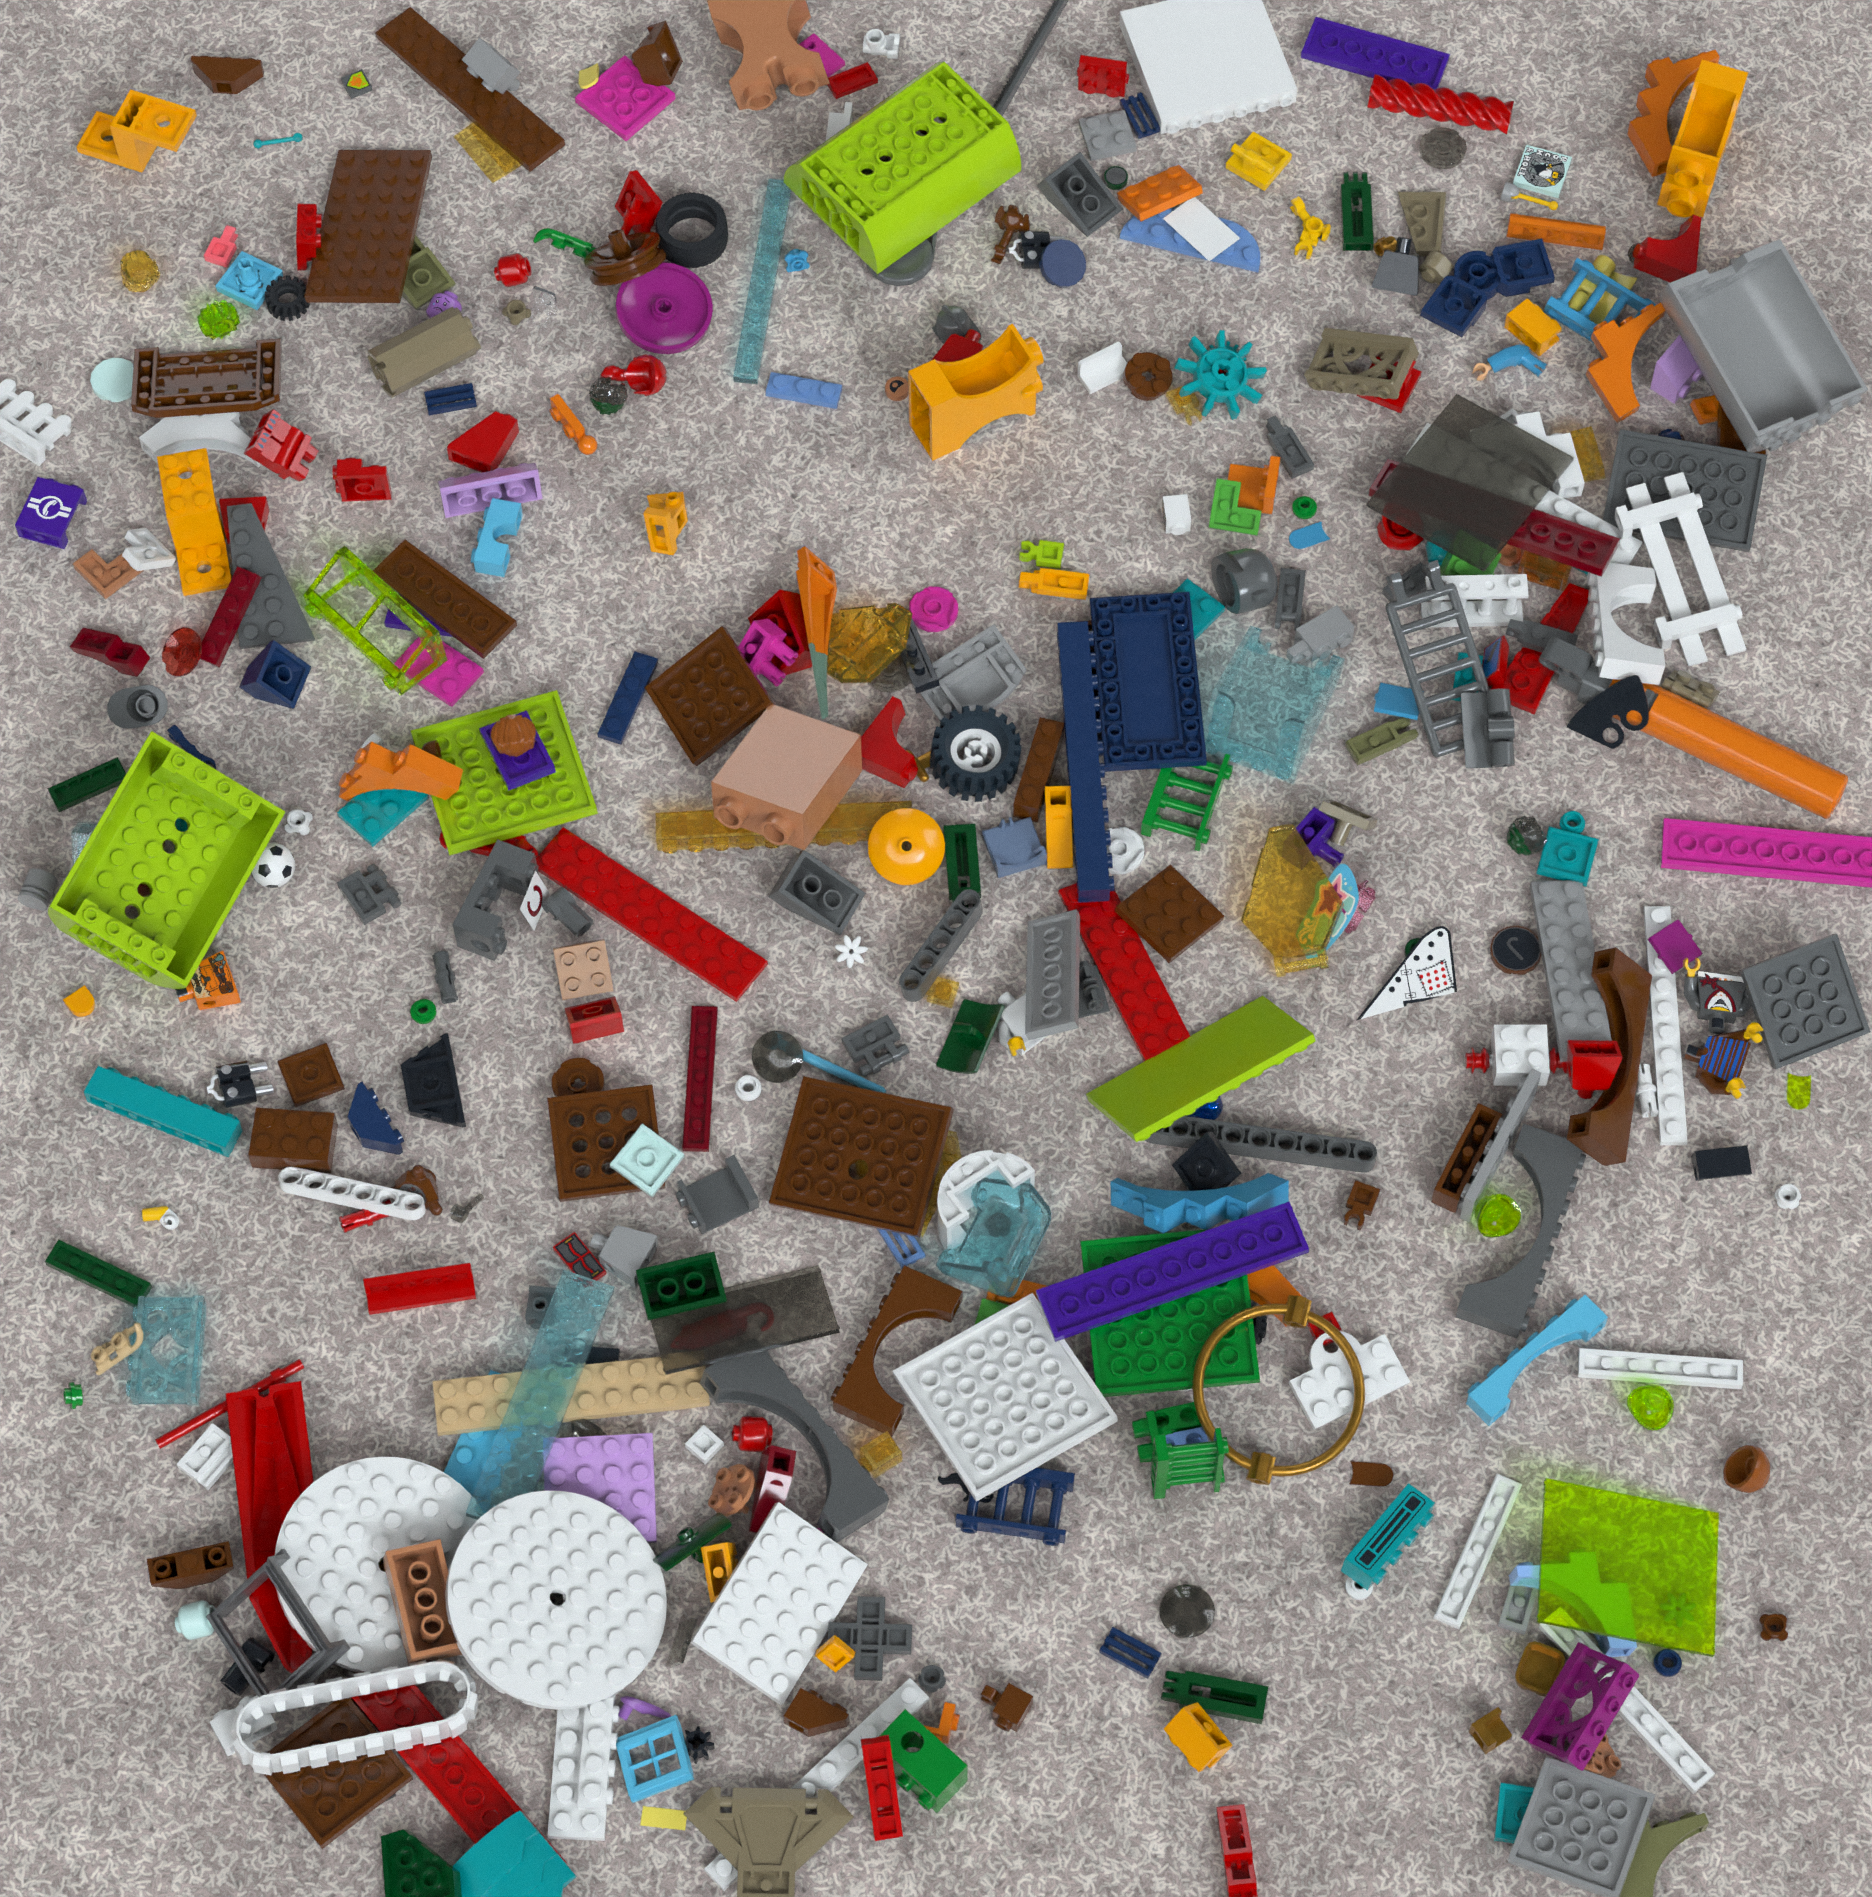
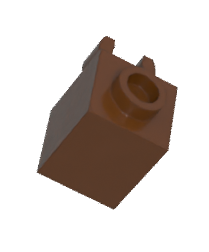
M1008 1683L1003 1694L988 1685H985L981 1692L982 1697L980 1700L995 1706L992 1711V1719L995 1720V1725L1007 1732L1010 1729L1017 1732L1033 1705V1696Z

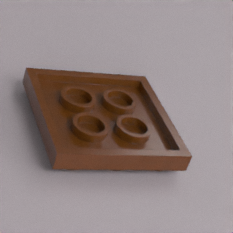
M1171 864L1117 905L1115 912L1168 963H1171L1215 928L1225 917Z

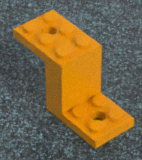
M130 89L116 116L96 111L76 146L78 153L142 173L157 146L175 152L178 151L197 116L196 110ZM165 121L170 122L166 127H160L159 125ZM106 136H113V140L111 141L103 140Z
M207 448L157 456L166 517L176 549L183 596L226 589L232 578L223 524L214 494ZM184 472L192 473L188 479H181L179 476ZM202 565L211 566L210 571L207 573L198 572V568Z

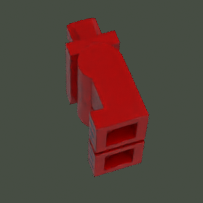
M272 409L262 416L244 454L277 473L282 479L290 476L297 481H302L306 478L309 468L300 463L301 459L310 463L316 458L319 450L310 444L311 436L308 434L304 435L301 430L289 425L280 418V413Z

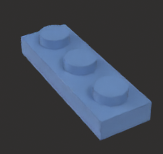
M771 372L765 393L768 397L837 409L842 385Z

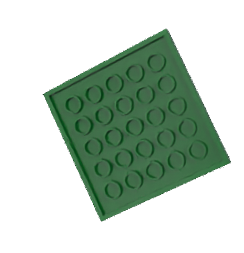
M1209 1229L1080 1241L1083 1274ZM1241 1276L1089 1330L1095 1385L1104 1397L1193 1389L1196 1361L1208 1337L1226 1319L1251 1307L1248 1276ZM1253 1318L1231 1329L1217 1343L1205 1369L1203 1388L1260 1383Z

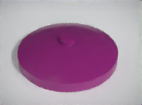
M662 263L652 271L621 284L617 294L615 311L621 330L632 343L652 353L675 354L690 349L705 336L711 323L713 304L708 288L695 273L677 264Z

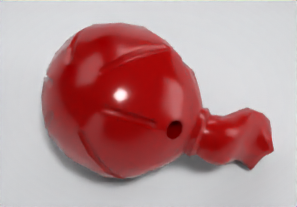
M645 354L634 357L626 369H621L614 365L607 366L600 376L605 382L611 380L618 382L627 381L630 388L635 390V394L650 396L658 393L663 388L667 380V371L661 360L652 355Z

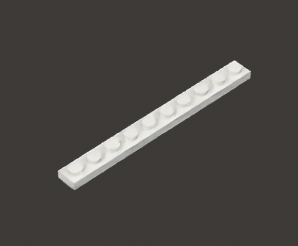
M1644 906L1647 969L1652 975L1649 997L1657 1109L1659 1111L1660 1145H1687L1675 973L1671 974L1662 959L1657 957V952L1647 940L1671 924L1670 906Z
M909 1678L791 1789H806V1797L810 1798L818 1797V1789H828L831 1792L863 1762L860 1739L879 1737L905 1709L913 1716L929 1701V1696ZM806 1809L805 1814L809 1813L812 1809ZM719 1854L704 1868V1871L723 1891L738 1878V1871L722 1854Z

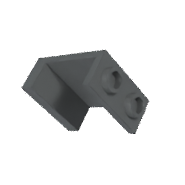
M735 1155L725 1159L726 1168L697 1182L685 1186L682 1179L677 1181L678 1192L675 1193L681 1207L686 1206L690 1212L687 1214L688 1220L693 1229L698 1227L701 1234L759 1208L758 1197Z

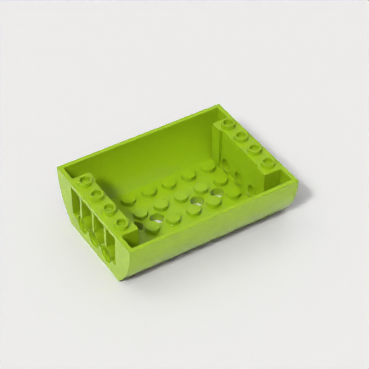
M943 61L929 67L788 167L785 171L783 182L867 265L879 274L1021 171V157L1008 121ZM938 117L943 123H937L934 119ZM918 130H925L928 134L919 136L916 132ZM889 156L892 160L883 162L879 158ZM863 169H871L873 173L865 175L861 171Z
M151 731L50 904L48 915L60 931L145 981L165 988L184 989L188 986L284 816L285 811ZM176 819H183L187 822V831L180 832L176 829ZM165 840H170L174 843V853L169 854L163 850L162 844ZM139 884L149 886L150 895L148 897H143L138 893L137 888ZM129 905L134 906L138 911L137 918H128L125 914V908Z

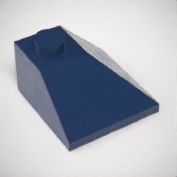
M272 640L248 665L239 688L255 699L294 709L311 666L275 640Z

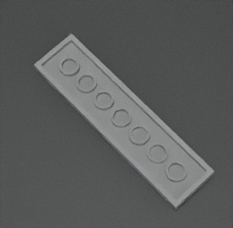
M1572 880L1531 882L1530 893L1560 1062H1566L1568 1058V1040L1612 1041L1605 1003L1591 976L1595 948L1583 883Z

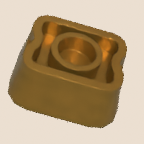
M1533 1641L1528 1643L1515 1672L1517 1685L1524 1690H1530L1539 1696L1545 1697L1565 1664L1563 1653L1540 1642Z

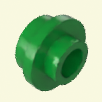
M1302 496L1293 502L1292 511L1300 519H1309L1316 514L1317 504L1312 498ZM1301 505H1308L1309 507L1302 508Z
M420 999L411 1006L410 1014L416 1023L427 1024L434 1020L437 1010L432 1001ZM421 1008L428 1009L425 1013L419 1012Z
M69 1382L68 1388H64L65 1405L70 1404L71 1409H76V1406L83 1405L81 1384H74V1382Z

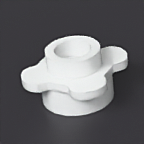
M292 810L288 813V824L285 825V831L289 834L297 832L301 835H307L310 832L309 823L313 819L312 814L303 810Z

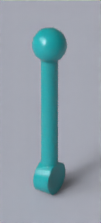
M295 133L292 137L265 141L256 139L253 145L259 149L263 145L291 141L300 142L303 137L302 134Z

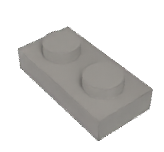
M1510 1586L1498 1627L1525 1635L1538 1589Z

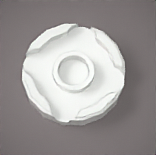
M1127 827L1106 829L1110 830L1111 845L1106 846L1107 853H1112L1113 868H1108L1109 873L1123 875L1134 871L1144 859V843L1142 838L1135 831Z

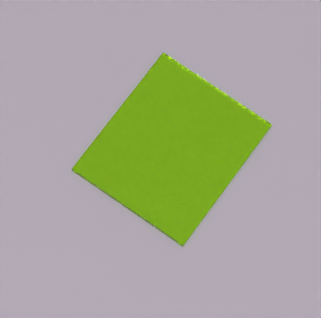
M1545 1478L1543 1482L1537 1622L1713 1657L1715 1655L1719 1513Z

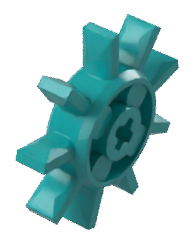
M1219 330L1215 338V348L1207 350L1201 341L1194 336L1188 345L1198 356L1199 360L1193 362L1178 358L1174 369L1193 374V382L1185 384L1181 388L1179 395L1184 397L1199 391L1206 398V402L1202 406V416L1206 417L1213 409L1214 402L1226 404L1232 420L1237 419L1240 414V408L1236 398L1239 395L1254 404H1258L1263 396L1248 386L1247 381L1248 379L1263 378L1267 372L1266 367L1247 368L1243 358L1249 354L1253 344L1247 342L1237 353L1225 348V330Z

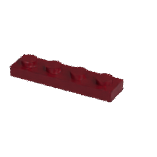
M237 566L195 655L196 658L220 668L262 579L261 576Z

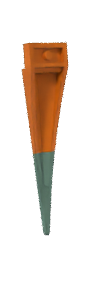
M804 546L797 550L799 570L796 571L821 718L824 719L828 717L827 656L837 584L834 571Z

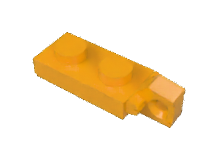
M1040 568V570H1034L1033 573L1020 572L1019 588L1031 589L1032 593L1086 600L1090 574Z

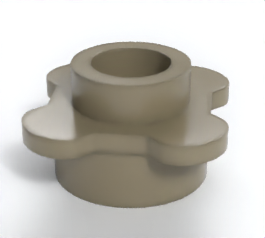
M521 300L510 301L507 307L502 310L503 315L510 319L512 325H519L521 320L531 316V310L526 309L524 302Z

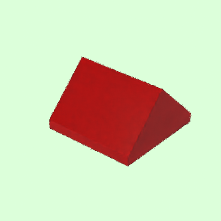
M615 996L564 1008L573 1044L624 1032L622 1014Z

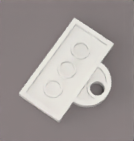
M1340 1331L1352 1346L1362 1368L1365 1384L1364 1406L1410 1383L1385 1334L1360 1345L1352 1335ZM1326 1333L1318 1337L1310 1349L1309 1365L1311 1370L1288 1382L1313 1430L1352 1412L1354 1403V1382L1348 1361L1338 1345L1337 1351L1334 1353H1328L1324 1350L1323 1342L1327 1339L1333 1340Z

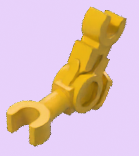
M1298 196L1291 200L1293 206L1290 209L1295 216H1299L1303 221V231L1299 243L1295 246L1294 255H1298L1300 250H1306V259L1309 260L1313 253L1312 246H1317L1318 237L1321 235V241L1325 242L1328 239L1331 225H1324L1321 219L1310 216L1306 211L1303 200Z

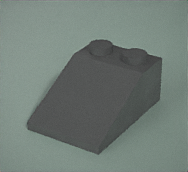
M1081 152L1037 185L1047 200L1086 237L1123 210Z
M802 850L792 856L768 897L783 908L841 935L866 893L810 853Z

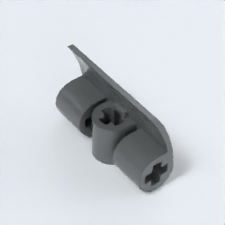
M1492 689L1480 693H1461L1465 767L1496 768L1514 766L1513 739L1515 738L1514 718L1511 716L1510 689Z

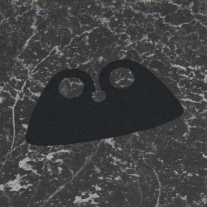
M1638 675L1629 676L1608 687L1583 706L1571 718L1567 728L1611 749L1620 746L1624 740V732L1619 724L1612 721L1613 715H1618L1623 726L1631 731H1639L1648 724V703L1640 677ZM1635 710L1641 714L1642 722L1639 725L1628 723L1626 716L1629 711ZM1606 728H1613L1617 731L1618 740L1616 742L1609 743L1604 740L1603 731Z

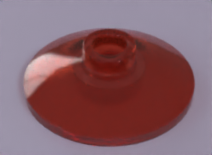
M182 627L175 630L167 638L163 647L162 661L166 664L165 669L169 674L176 677L186 676L197 666L202 653V642L198 633L191 628Z

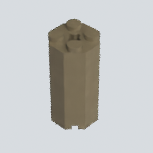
M451 307L368 350L369 355L367 359L376 379H380L385 383L381 387L393 398L475 355L476 351L481 349L477 338L471 333L473 326L467 316L463 317L457 307Z

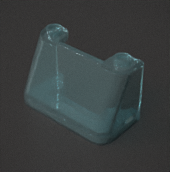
M983 1178L977 1182L972 1190L971 1199L978 1212L958 1252L951 1248L945 1249L939 1256L936 1266L944 1275L998 1296L1012 1297L1017 1292L1049 1227L1051 1210L1032 1184L1022 1183L1012 1189L1006 1180Z

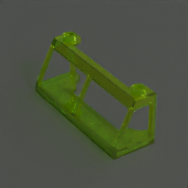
M343 546L334 554L303 594L306 603L304 608L308 615L313 619L317 617L319 620L322 618L327 620L382 671L384 675L382 681L385 686L391 691L394 689L401 696L447 661L439 631L346 546ZM340 559L345 578L320 596L314 590L337 560ZM348 583L353 587L356 585L361 587L363 585L377 598L356 627H353L325 601ZM381 603L416 633L421 640V644L401 669L393 664L360 633V630ZM426 648L434 662L406 683L405 673Z

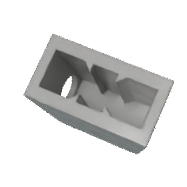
M618 1225L614 1227L609 1237L596 1232L591 1240L590 1247L601 1251L599 1261L603 1268L636 1288L638 1284L636 1270L648 1266L658 1247V1239L654 1234Z

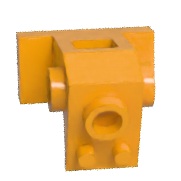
M669 492L647 495L649 507L646 508L643 515L651 552L674 555L677 551L676 538L688 522L684 493ZM655 525L663 526V529L656 531Z

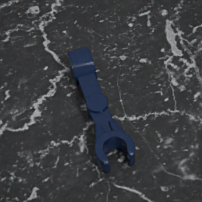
M172 725L167 730L169 737L187 753L206 764H211L216 769L215 761L201 754L195 745L191 744L184 737L182 731L176 725Z

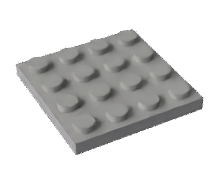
M1546 1757L1509 1855L1508 1863L1603 1897H1620L1654 1803L1655 1794L1587 1770H1578L1569 1764Z

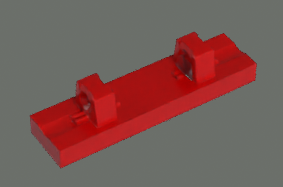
M889 1735L860 1739L875 1841L903 1837Z

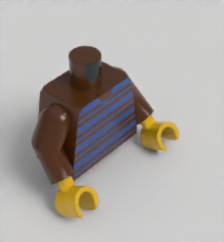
M1754 1022L1743 1030L1708 1036L1704 1049L1689 1044L1684 1059L1699 1064L1695 1077L1699 1079V1082L1710 1094L1732 1095L1734 1098L1739 1099L1742 1095L1739 1089L1746 1088L1740 1075L1751 1045L1749 1040L1751 1039L1755 1043L1761 1042L1762 1036L1756 1032L1763 1031V1028L1760 1024Z

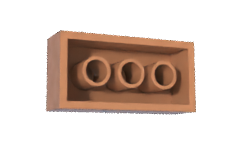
M441 1540L386 1551L383 1562L408 1666H410L409 1663L424 1660L428 1663L438 1659L463 1655L456 1644L457 1640L447 1617L445 1591L448 1568Z

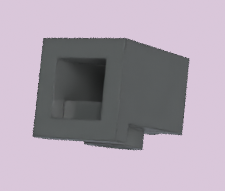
M529 1285V1296L525 1314L527 1325L538 1330H544L546 1326H554L558 1301L556 1288ZM536 1305L545 1307L542 1309L536 1308Z

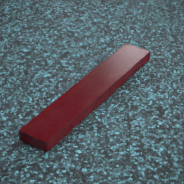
M692 1006L683 1151L709 1152L718 1006Z

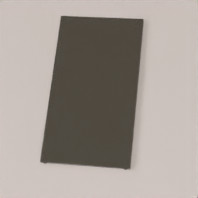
M819 1265L726 1287L724 1290L727 1302L650 1320L665 1375L840 1333V1327L837 1324Z

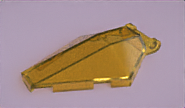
M1287 824L1271 827L1268 829L1264 848L1260 852L1251 884V894L1249 901L1246 902L1241 921L1273 955L1277 977L1286 976V973L1318 967L1320 969L1329 968L1326 948L1344 903L1295 826ZM1314 954L1318 955V957L1309 958L1288 963H1284L1283 959L1287 958H1297Z

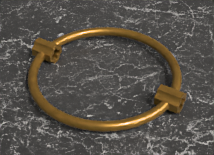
M1289 1295L1286 1304L1253 1306L1232 1315L1222 1322L1208 1337L1196 1361L1193 1375V1400L1200 1424L1211 1441L1214 1440L1215 1427L1209 1417L1204 1400L1205 1369L1217 1343L1240 1323L1258 1316L1273 1314L1284 1315L1282 1323L1294 1328H1305L1308 1321L1328 1334L1339 1346L1348 1361L1354 1382L1353 1410L1342 1435L1327 1451L1300 1464L1278 1466L1274 1465L1276 1457L1270 1454L1252 1452L1250 1459L1237 1452L1228 1444L1229 1453L1224 1455L1239 1466L1248 1469L1246 1480L1252 1483L1269 1485L1272 1476L1301 1475L1326 1465L1337 1457L1350 1443L1362 1418L1365 1403V1384L1358 1357L1345 1336L1333 1324L1310 1311L1312 1301L1306 1297Z

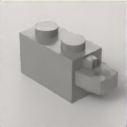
M1336 605L1296 628L1294 645L1287 649L1286 657L1292 664L1304 658L1306 660L1310 659L1311 662L1318 658L1323 660L1335 648L1339 646L1344 648L1350 644L1353 639L1354 625Z

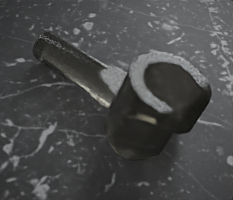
M478 1194L464 1207L455 1204L450 1211L452 1214L451 1219L463 1223L472 1208L482 1201L484 1196Z

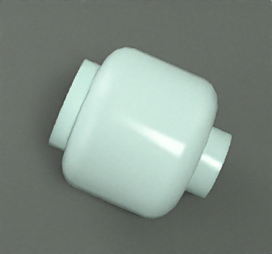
M203 1600L181 1606L178 1617H175L176 1630L178 1633H182L188 1640L210 1636L214 1632V1628L206 1616L212 1613L215 1607Z

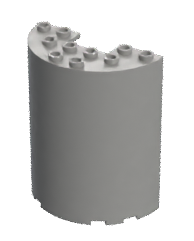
M1780 239L1743 253L1732 265L1709 274L1707 269H1703L1668 283L1659 295L1661 298L1659 299L1747 452L1755 453L1766 449L1772 452L1781 447L1785 441L1788 444L1795 442L1801 438V433L1816 425L1820 426L1828 422L1831 416L1846 406L1852 407L1862 400L1860 396L1868 390Z

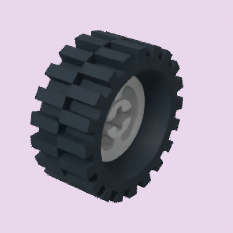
M976 705L975 711H970L969 706L962 707L961 714L956 709L951 711L949 719L945 716L941 719L940 726L936 727L932 739L930 768H933L932 775L934 779L940 778L939 786L943 790L948 786L950 787V795L955 797L957 792L961 793V800L968 801L969 796H975V802H982L983 795H987L990 800L995 798L996 790L1001 794L1006 791L1007 783L1011 785L1015 774H1017L1021 755V738L1019 733L1015 734L1016 726L1014 723L1011 722L1007 725L1008 717L1002 713L999 717L995 716L996 709L989 708L988 712H983V706ZM965 747L963 760H961L957 753ZM987 753H989L993 760L985 766Z

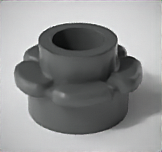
M929 1665L921 1670L918 1682L927 1692H936L938 1688H943L946 1678L942 1668ZM930 1677H934L935 1680H934V1681H930L929 1678H930Z

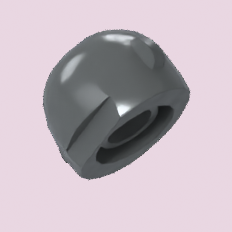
M1243 548L1220 554L1212 559L1211 573L1213 584L1227 610L1234 614H1241L1266 607L1273 601L1277 592V576L1272 563L1261 551Z

